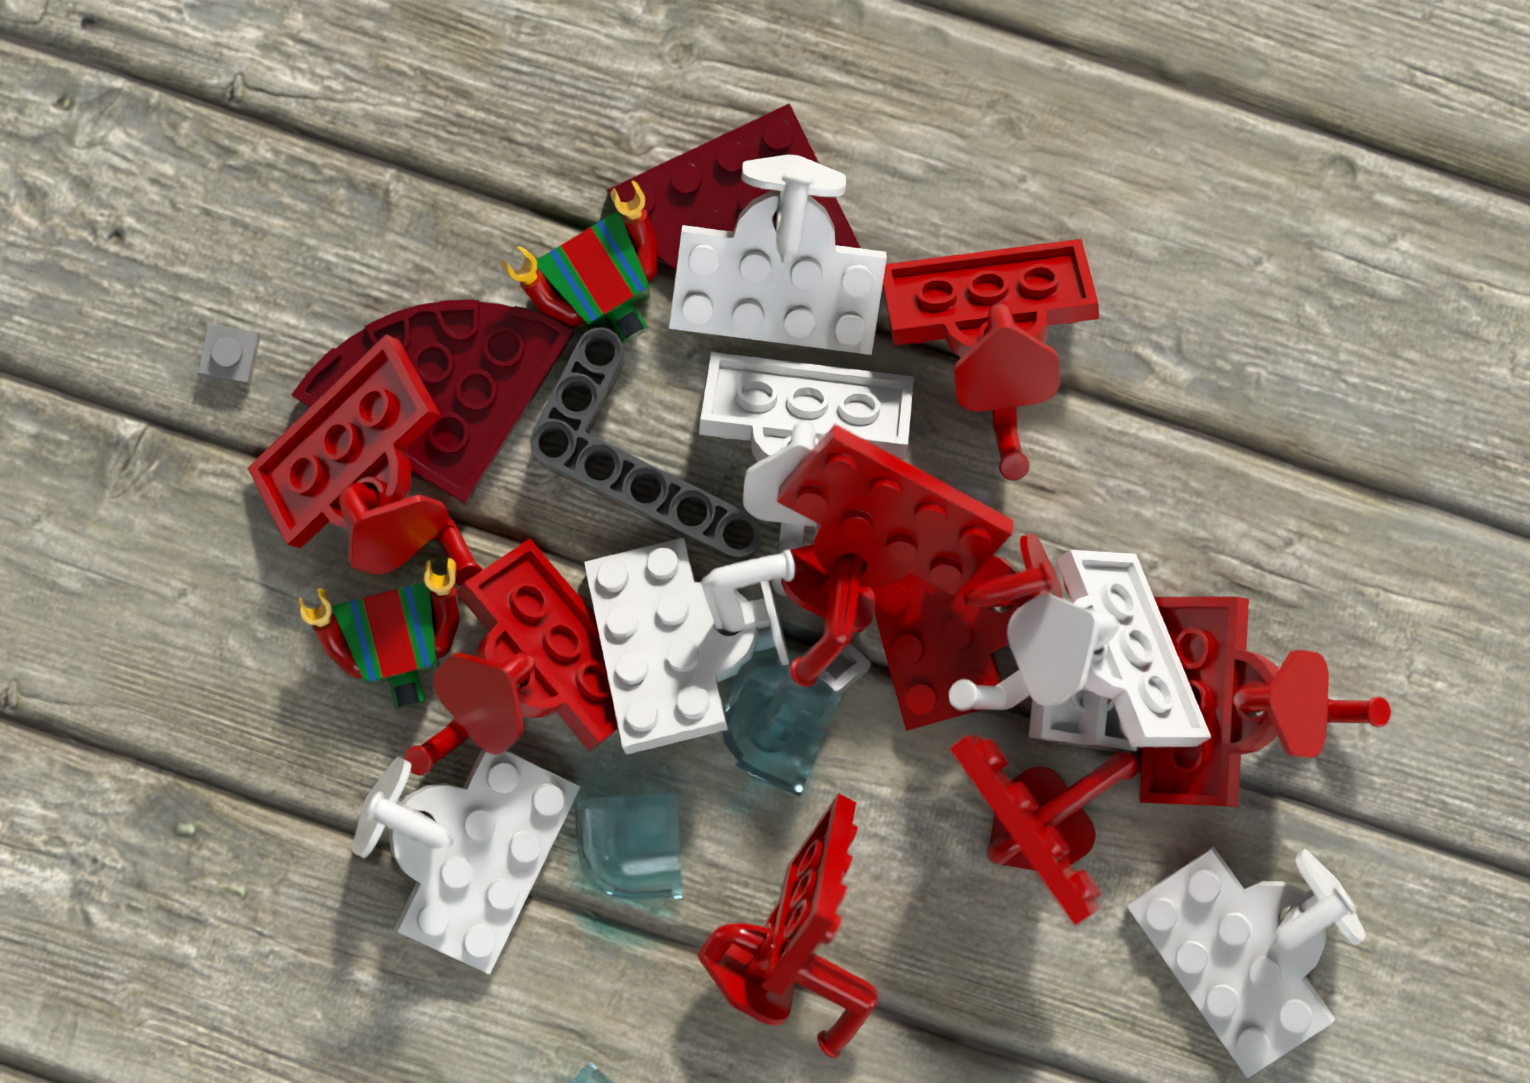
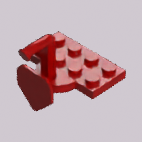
M1082 239L886 264L882 288L894 346L946 340L951 351L961 357L954 366V386L958 403L971 411L992 410L993 428L1000 455V473L1008 480L1016 481L1022 479L1027 475L1030 463L1023 454L1017 429V407L1040 404L1049 400L1058 391L1060 385L1058 354L1054 349L1044 344L1047 340L1048 326L1099 319V303Z
M385 335L247 469L287 545L301 549L330 521L336 526L349 530L348 561L354 569L379 575L399 568L430 539H434L440 542L447 557L455 561V583L458 586H462L464 582L483 569L476 563L457 525L449 516L447 508L442 502L423 495L406 498L411 482V465L406 449L441 414L398 339Z
M834 424L779 487L776 501L817 523L814 544L790 550L794 562L793 579L786 581L784 578H781L782 587L793 602L826 619L824 636L804 657H798L792 661L790 675L793 681L802 687H810L815 684L818 676L850 643L852 632H863L869 627L873 621L876 600L875 594L870 587H881L896 583L911 573L954 596L1012 535L1014 520L843 427Z
M1029 533L1020 537V548L1025 571L1020 572L1005 558L992 555L954 596L911 573L896 583L881 587H870L875 594L874 614L906 731L986 710L969 709L961 711L955 709L949 701V691L952 685L963 679L970 680L975 686H996L1001 683L994 653L1010 646L1008 625L1014 612L1039 594H1050L1062 599L1060 581L1036 534ZM995 607L1011 608L1005 612H1002L997 610Z
M531 538L464 582L456 591V594L489 633L479 643L476 657L457 652L451 655L436 670L433 676L434 690L439 700L452 714L454 719L444 729L423 744L408 748L404 760L411 763L410 772L418 776L425 775L431 770L433 764L463 744L470 737L485 752L498 755L510 748L523 734L522 717L542 718L555 712L589 752L619 730L595 614Z
M1238 596L1154 597L1211 738L1197 747H1142L1139 803L1238 807L1241 755L1260 751L1278 736L1287 755L1314 758L1320 754L1324 747L1327 723L1371 724L1379 728L1385 726L1390 720L1391 707L1383 697L1377 696L1370 700L1328 699V667L1325 659L1318 652L1292 650L1278 669L1264 655L1246 651L1249 598ZM1263 712L1260 716L1256 715V713Z
M966 735L949 747L994 811L990 843L986 851L988 860L995 865H1006L1036 871L1074 926H1077L1100 910L1101 907L1095 900L1102 895L1099 888L1084 869L1075 872L1072 868L1073 864L1092 850L1096 840L1094 824L1082 807L1120 780L1134 778L1140 769L1138 757L1131 751H1118L1110 759L1068 788L1062 778L1054 770L1047 767H1033L1027 769L1013 780L1009 779L1002 769L1009 762L991 738L986 740L985 738L981 739L979 735Z
M840 793L836 795L788 864L782 895L772 909L764 926L746 923L722 925L710 934L697 953L699 961L729 1004L764 1024L778 1026L786 1021L790 1015L796 983L845 1008L829 1030H822L817 1035L820 1049L825 1055L833 1059L839 1057L841 1050L853 1039L878 1003V992L872 984L813 953L820 943L827 946L832 941L841 924L842 917L836 913L847 891V885L843 884L842 880L853 859V856L847 852L858 831V826L853 824L857 802Z

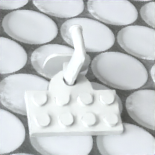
M782 155L743 162L742 180L745 183L773 191L753 199L738 217L733 232L682 225L669 329L872 355L887 260L886 252L835 245L834 225L826 209L810 196L836 197L843 195L846 189V176L797 155ZM776 210H777V223H776L775 220L773 219V215H774V213L776 212Z
M711 352L699 435L751 441L752 453L758 463L749 467L746 471L743 505L748 513L760 520L781 523L778 554H781L785 549L790 551L791 549L802 547L804 526L816 527L817 525L814 521L776 502L779 487L834 424L843 427L890 454L906 460L914 376ZM781 578L770 580L771 587L777 594L787 596L782 587Z
M684 537L584 562L622 747L626 755L728 730L718 682L736 675L751 660L754 652L776 647L781 665H789L786 641L770 580L784 578L786 581L793 579L794 562L789 550L785 549L781 554L716 568L709 575L705 576L702 582H695ZM761 582L764 598L748 602L736 588Z
M1069 550L1056 559L1063 576L1064 588L1073 602L1071 603L1050 594H1039L1014 612L1008 625V640L1020 670L996 686H975L970 680L963 679L955 682L949 691V701L957 710H1007L1028 696H1031L1039 705L1057 706L1085 686L1098 696L1112 699L1119 716L1121 730L1128 738L1131 747H1197L1211 738L1136 554Z
M481 749L463 787L447 783L426 785L409 794L400 802L398 799L409 777L411 763L396 757L364 801L351 851L362 858H366L378 842L384 827H389L390 848L393 857L400 869L417 881L394 929L407 937L490 975L581 786L508 751L494 755ZM419 811L428 812L431 819L425 816L424 814L420 813Z
M1213 846L1127 905L1132 915L1246 1078L1251 1077L1334 1022V1016L1306 978V975L1317 966L1325 947L1326 927L1335 922L1344 936L1355 946L1362 943L1366 936L1355 913L1356 909L1340 882L1306 849L1297 854L1295 861L1303 878L1311 888L1307 893L1303 889L1283 881H1262L1244 889ZM1290 907L1289 911L1287 912V914L1281 922V912L1285 908Z

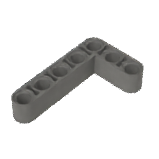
M601 327L585 332L579 339L532 431L530 445L538 463L545 469L728 560L740 562L753 557L760 548L762 538L761 527L756 518L589 434L623 368L625 357L619 337L611 330ZM601 342L610 344L615 349V355L609 364L596 366L587 360V353L592 345ZM579 387L588 390L592 395V400L587 409L573 412L564 406V398L568 391ZM551 433H560L568 438V449L560 457H547L541 452L542 440ZM596 456H607L615 463L613 474L606 480L601 481L590 478L586 473L589 461ZM643 478L657 481L661 486L659 497L652 503L647 504L636 501L632 496V489L637 481ZM688 501H697L703 504L707 510V516L703 523L693 527L681 523L677 514L682 504ZM738 523L748 526L753 533V540L750 545L740 550L730 548L723 539L726 529Z

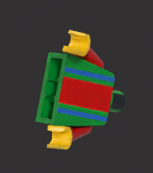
M635 181L631 182L636 194L630 202H621L615 188L611 191V199L617 210L624 215L623 220L618 211L537 260L526 249L518 246L516 248L524 256V264L518 270H513L503 259L501 261L503 271L514 280L520 281V287L541 313L570 327L583 324L588 330L598 328L609 321L623 344L637 338L649 328L635 305L651 295L648 284L657 275L658 241L647 211L643 209L645 195Z
M448 558V574L438 576L431 571V561L428 560L425 564L424 582L333 605L334 614L331 613L332 609L328 593L324 589L319 588L317 590L322 605L316 609L307 608L302 597L298 598L301 617L306 623L312 625V629L326 655L349 677L363 678L368 685H376L388 681L395 709L425 702V697L418 673L440 667V658L450 652L461 620L456 588L454 586L456 563L453 559Z

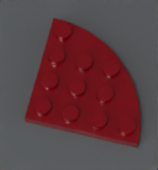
M790 103L606 191L612 201L611 191L615 188L620 201L626 203L633 200L636 194L631 181L638 183L645 195L643 209L647 211L658 241L657 257L676 272L682 225L733 232L738 217L753 199L773 191L745 183L742 180L743 162L782 155H797L818 164L819 162ZM810 195L826 209L834 225L835 245L861 249L837 198ZM776 210V212H775L774 215H773V219L775 220L776 223H777V210ZM618 211V213L620 214V216H621V218H622V220H623V216H624V215L621 214V213Z
M474 299L444 300L420 304L393 312L365 325L363 330L345 340L337 348L333 347L305 375L291 396L310 408L385 335L398 339L441 414L406 449L411 471L467 505L573 338L575 331L551 317L519 306L512 307L498 303L480 302Z

